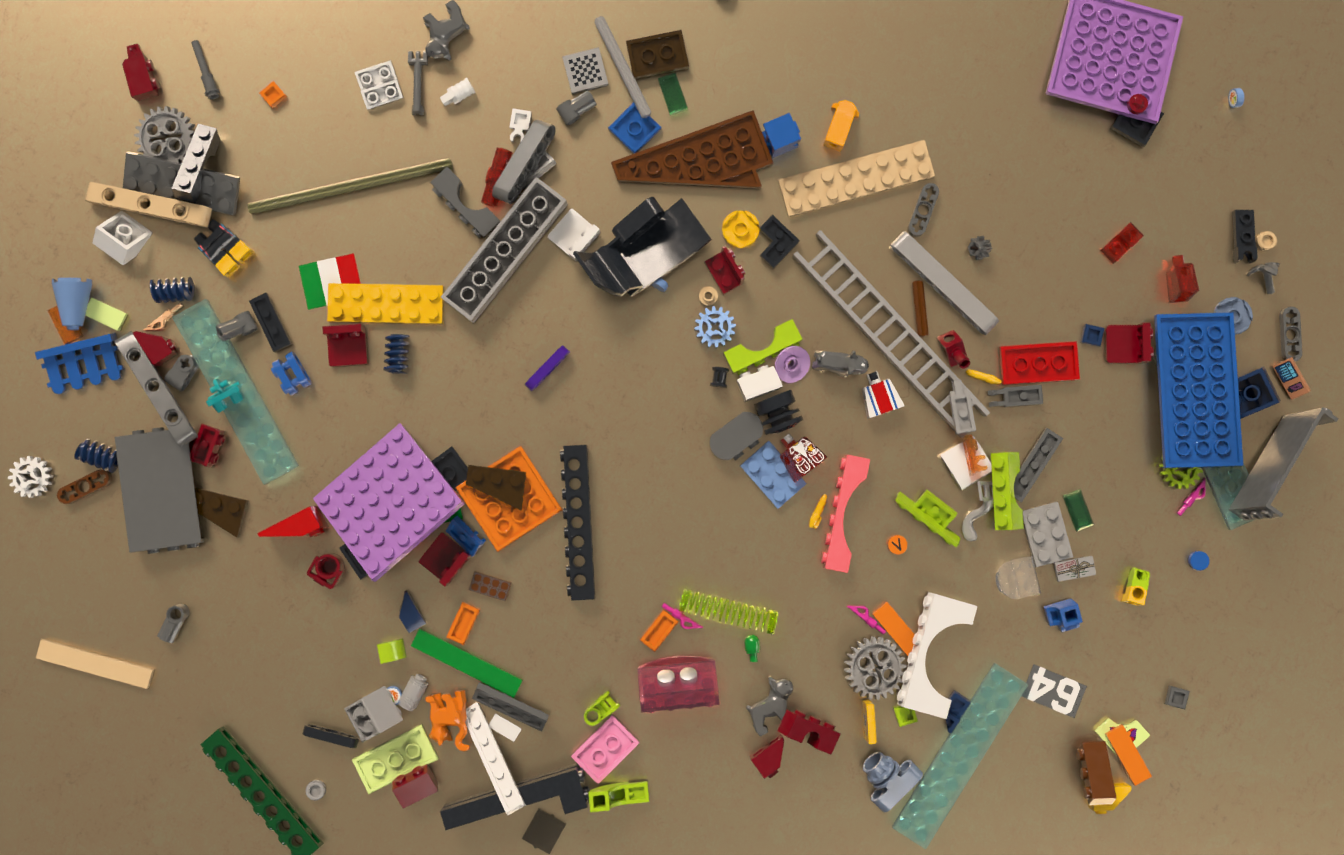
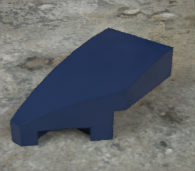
M407 590L404 591L399 618L407 631L411 633L425 625L426 621L416 607L415 601Z
M955 690L948 698L952 700L946 719L947 729L950 734L960 722L962 714L971 704L969 699Z

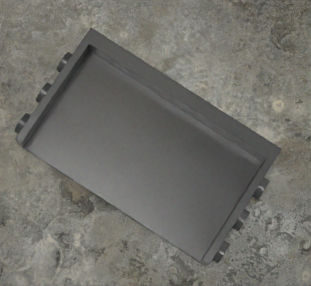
M1322 407L1284 415L1233 501L1229 511L1243 521L1282 517L1283 513L1271 506V503L1316 426L1337 422L1338 418L1333 415V412Z
M164 427L153 428L152 432L144 433V430L132 431V435L115 437L129 553L147 551L148 554L159 553L161 548L174 551L180 550L179 546L187 545V548L199 547V543H203L204 538L201 539L189 443L180 447L170 431L164 430Z

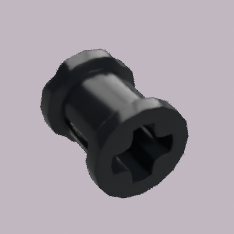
M712 367L714 374L710 386L727 388L725 383L729 369Z

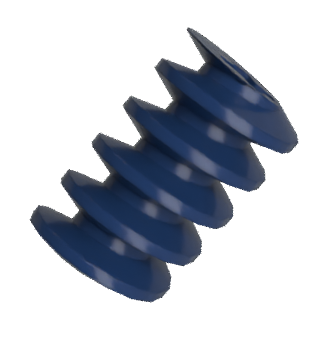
M181 277L179 283L177 278H173V283H171L170 279L166 278L165 284H163L162 279H158L156 285L155 280L152 279L150 280L151 296L156 303H161L162 301L164 303L169 301L176 302L177 300L180 302L184 300L191 301L194 296L193 280L191 277H188V282H186L185 278Z
M391 334L385 337V340L390 342L385 344V348L390 351L384 352V355L390 358L384 360V363L389 365L383 368L384 371L393 374H408L402 371V369L408 368V365L403 364V361H407L409 358L403 356V354L409 352L404 346L410 343L404 341V339L410 337V335Z
M89 438L79 444L74 454L75 460H81V462L92 466L95 465L96 468H102L104 471L109 470L110 473L116 471L118 468L117 452L115 450L112 453V447L109 446L105 451V444H101L97 448L98 442L94 441L90 445L91 439Z

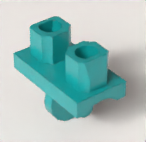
M216 378L213 380L215 386L209 388L211 393L218 392L209 396L206 403L208 406L212 405L220 413L228 407L224 401L226 397L229 396L234 404L244 399L240 390L242 385L238 381L224 388L229 385L228 380L226 379L221 382Z

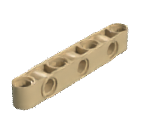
M89 182L85 201L89 203L208 228L212 208L94 182ZM186 209L185 214L182 216V211Z

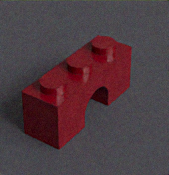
M797 709L795 712L786 710L777 730L778 732L800 743L803 742L805 736L810 732L807 743L817 750L832 754L841 733L834 730L836 726L826 721L822 724L820 719L811 715L807 718L805 713Z

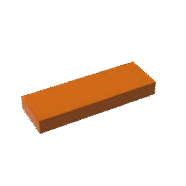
M886 601L872 615L908 656L913 649V637L915 634Z
M1122 724L1105 733L1133 785L1136 786L1152 777Z

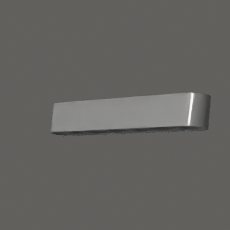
M903 231L890 245L898 256L981 334L986 336L999 322L998 318L907 232Z

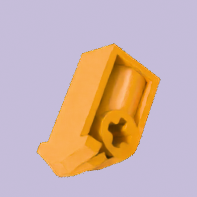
M847 100L839 101L832 105L831 109L835 110L823 144V146L840 152L846 141L853 118H858L860 114L856 106Z

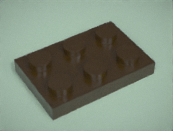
M682 30L626 41L631 70L635 79L689 68Z

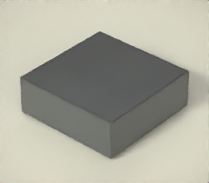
M1169 685L1164 704L1185 710L1190 691Z

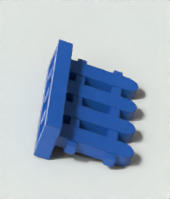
M116 333L35 352L37 360L42 358L44 360V364H41L42 369L46 368L49 376L48 388L52 387L54 393L61 394L66 390V383H71L74 389H81L84 387V379L89 378L93 385L102 383V374L108 373L111 380L120 379L122 376L121 370L124 367L118 363L115 352L118 350V347L113 346L112 342L118 339ZM100 345L101 350L95 351L94 346ZM81 349L82 354L76 356L75 350ZM62 354L63 359L58 360L56 355ZM102 354L106 369H100L97 355ZM84 359L87 369L86 374L81 373L78 360ZM65 363L69 378L63 379L60 364Z

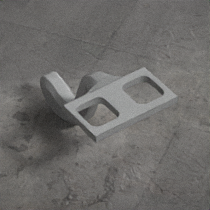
M977 481L979 499L983 501V505L970 512L963 521L962 532L968 541H975L978 537L973 527L974 520L987 514L993 506L992 482ZM982 485L984 487V497L982 494ZM989 486H991L992 498H991V496H990Z

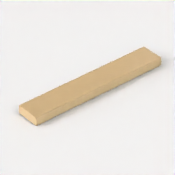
M41 639L36 659L145 689L150 687L154 669L45 639Z

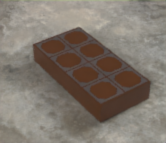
M475 571L469 590L506 601L512 582Z

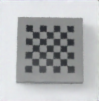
M599 47L562 56L572 94L608 85Z

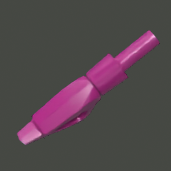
M1205 477L1183 502L1184 505L1177 513L1179 516H1182L1196 499H1203L1205 497ZM1200 489H1202L1201 496L1198 495Z
M663 603L662 608L672 613L671 616L680 620V625L683 629L703 628V626L698 625V623L682 614L678 609H673ZM689 622L692 626H685L684 623Z
M847 605V608L851 609L871 628L877 629L883 635L886 633V630L869 616L867 607ZM858 608L864 609L865 613L858 612Z

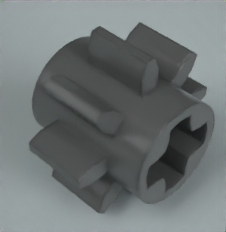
M977 236V238H971L968 250L970 256H975L976 260H981L989 257L992 246L990 240H984V236Z

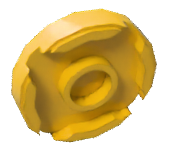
M733 211L723 221V238L732 247L747 248L759 236V222L748 211Z

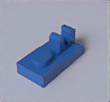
M458 516L452 519L446 529V532L471 557L475 556L478 549L486 541L484 538L481 540L477 536L478 532H473Z

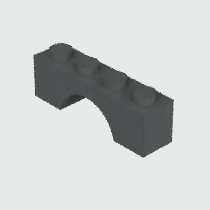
M448 167L430 182L434 186L432 191L439 198L443 196L447 200L445 204L452 211L456 209L460 213L458 217L466 225L470 223L474 227L472 231L478 238L483 236L486 240L501 222L487 207L480 210H472L461 203L460 189L462 182Z

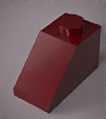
M138 331L133 332L136 340L154 366L160 367L178 355L175 350L177 346L172 339Z
M781 734L750 756L751 761L764 779L766 777L771 778L779 772L777 769L781 765L784 738Z

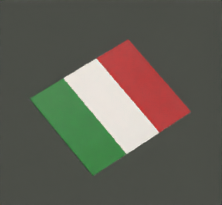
M354 253L299 265L308 310L328 305V283L361 284Z

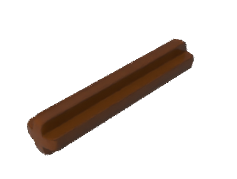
M917 280L912 283L917 333L920 337L928 336L929 332L924 284L922 280Z

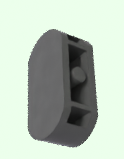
M742 412L712 434L709 446L714 456L721 460H730L732 458L737 460L744 455L743 450L749 447L752 449L759 444L758 439L763 434L760 418L754 413Z

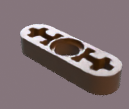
M96 470L60 488L57 492V498L63 504H72L110 485L112 474L109 471ZM100 474L106 475V478H104V482H93V480H97L101 477ZM84 481L89 483V490L87 492H83L80 489V485ZM76 491V493L69 496V499L64 498L66 492Z

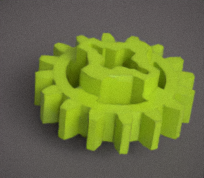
M1199 467L1183 468L1181 471H1175L1178 468H1163V471L1159 474L1165 475L1163 482L1169 481V487L1175 485L1176 489H1181V487L1189 489V485H1196L1194 480L1201 479L1198 473H1203V470L1199 469Z

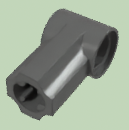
M587 90L573 100L561 103L556 110L565 124L570 125L576 122L580 115L597 106V103L592 94Z
M249 311L242 312L235 316L234 319L215 327L217 335L222 342L239 335H249L258 329Z
M181 603L170 607L167 610V617L157 637L165 642L174 643L185 619L189 616L188 606ZM175 609L180 610V618L175 615Z

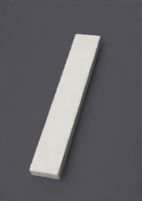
M475 703L466 708V725L506 814L510 815L526 805L480 705Z

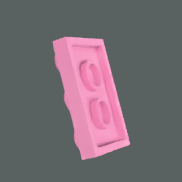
M612 714L571 757L599 784L640 742Z

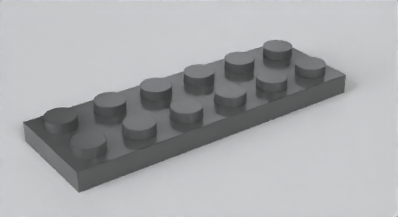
M126 152L123 189L176 200L172 186L181 163ZM203 169L202 189L196 204L212 208V211L235 215L240 177Z

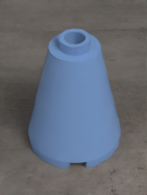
M58 278V281L52 279L51 284L62 326H66L67 330H79V327L84 324L92 289V280L86 279V282H81V278Z

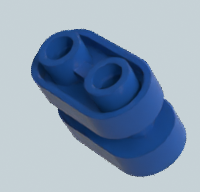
M293 351L285 355L286 362L283 363L278 359L272 363L273 367L271 368L276 378L279 377L282 384L280 386L285 394L289 393L291 396L299 392L298 385L301 384L306 388L312 384L303 365ZM289 368H292L294 374L296 375L295 379H292L290 373L288 372Z

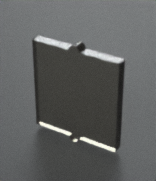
M538 808L522 839L532 844L535 849L539 848L550 854L566 823L555 818L554 814L550 815Z

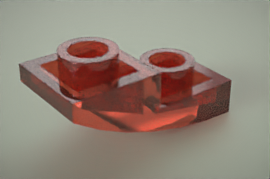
M1130 222L1100 251L1114 264L1144 235Z

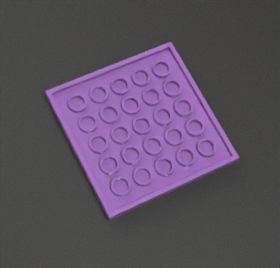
M1069 0L1046 94L1157 124L1183 16L1125 0ZM1142 94L1148 100V107L1141 114H1132L1127 108V102L1133 95Z
M401 423L313 498L374 582L381 578L465 504Z

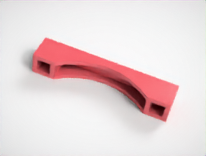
M845 455V458L841 459L840 469H842V475L837 478L836 488H839L838 495L833 498L832 507H835L834 515L831 514L828 525L831 526L830 534H826L825 545L828 546L827 551L822 554L821 563L824 564L823 568L848 573L852 554L844 536V511L853 491L867 478L870 459L852 455Z

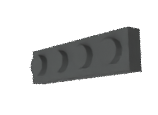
M1045 428L1015 478L1014 495L1015 499L1020 503L1023 502L1063 440L1061 436L1048 428Z
M480 682L472 697L473 700L541 732L549 717L543 711L528 706L524 702L511 698L507 694L494 690Z

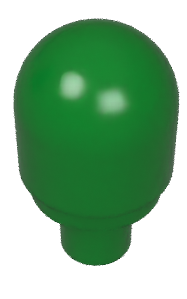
M749 635L744 642L746 654L750 655V662H758L757 653H760L761 650L760 640L755 635Z

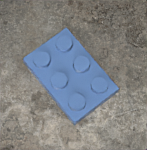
M767 441L740 465L777 509L807 484L770 441Z

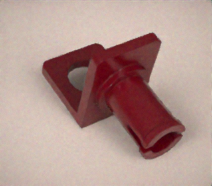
M954 330L937 337V340L946 351L951 367L959 365L962 369L969 367L971 362L967 357L963 340ZM947 337H954L950 342L944 341Z

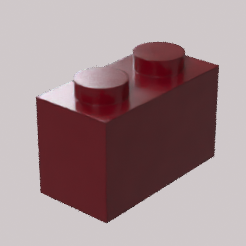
M428 764L415 767L405 775L397 776L392 781V791L404 809L438 792V781Z

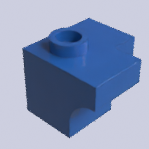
M1071 598L1044 606L1048 625H1058L1061 632L1079 628L1080 623L1083 622L1079 606Z

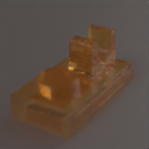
M972 434L965 435L962 441L969 476H973L976 472L986 471L988 467L977 464L979 460H984L986 457L985 455L975 456V451L978 450L977 441L973 439Z

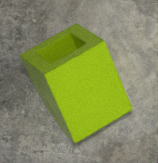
M403 638L377 644L381 664L407 657Z

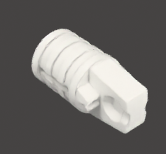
M465 78L460 83L448 88V92L441 96L440 99L447 106L452 102L457 104L476 92L468 78Z

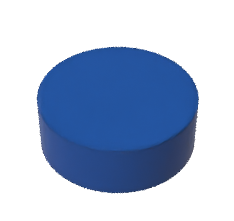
M1195 551L1188 558L1190 567L1199 571L1206 569L1210 562L1208 555L1202 551Z

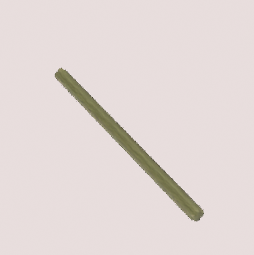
M449 158L248 203V211L251 214L437 173L443 171L446 167L452 169L453 165Z

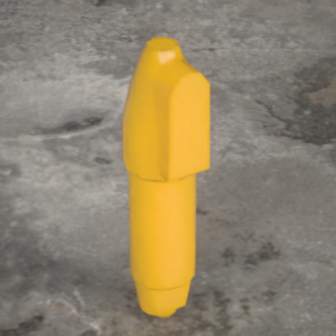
M970 369L966 370V374L972 378L990 384H1001V380L994 375Z
M826 494L822 495L814 513H812L809 523L810 528H818L822 519V511L827 503Z

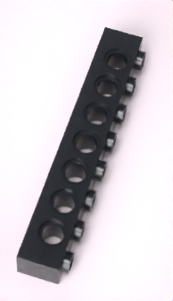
M587 445L563 446V450H560V460L564 462V469H561V480L565 481V488L562 489V499L566 500V508H563V518L567 519V527H564L565 539L568 538V546H565V557L569 558V565L566 566V576L570 577V585H567V595L571 596V601L595 599L588 448ZM573 459L578 460L580 463L577 470H571L569 467V463ZM575 478L581 482V486L577 490L572 489L570 486L571 480ZM576 497L582 501V505L578 509L573 508L571 505V501ZM575 517H580L583 521L580 528H575L572 524V520ZM576 536L583 538L584 544L582 547L574 545L573 540ZM580 555L585 559L583 566H577L574 563L576 556ZM577 575L585 577L586 583L584 585L576 584L575 578Z

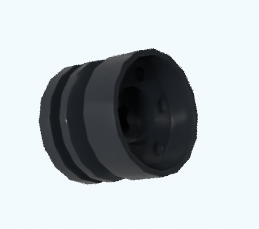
M792 390L754 404L758 416H768V419L761 423L762 426L769 423L772 425V428L764 430L766 435L778 434L793 428L803 420L802 416L796 418L792 416V414L800 411L799 408L791 410L789 408L791 404L796 402Z

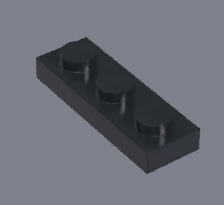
M263 293L249 300L273 352L276 353L292 345L269 294Z

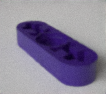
M562 345L528 379L525 386L531 392L536 389L568 356L570 351Z

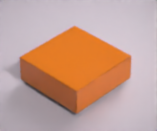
M274 81L259 92L272 109L287 97Z

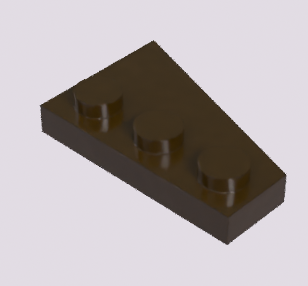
M468 465L466 485L522 510L526 472Z
M195 488L198 514L239 538L248 500Z

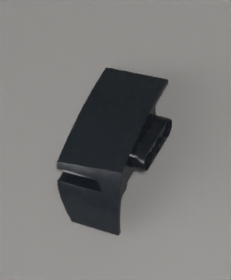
M649 197L613 227L612 233L615 238L610 243L600 247L593 253L574 251L573 255L595 286L612 295L623 296L625 293H628L629 296H634L678 267L709 243L712 238L682 198L664 211L654 197Z

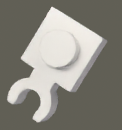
M512 109L510 129H514V132L510 135L512 143H514L516 136L521 137V143L524 138L523 131L527 132L529 130L532 117L531 111Z

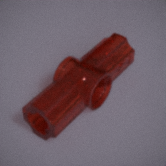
M497 147L492 166L487 171L486 186L481 203L491 207L498 206L499 200L493 197L492 190L513 155L512 151Z

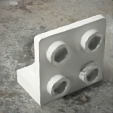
M570 209L549 233L548 238L574 261H577L573 252H585L600 234V229L594 224L592 226L574 209Z

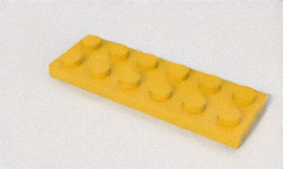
M328 283L327 321L344 323L443 324L444 300L441 296L444 293V286Z

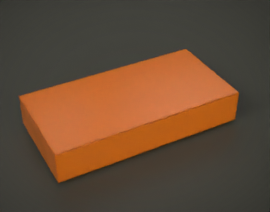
M462 602L446 638L465 645L480 609Z
M663 610L641 637L640 641L655 652L679 621Z

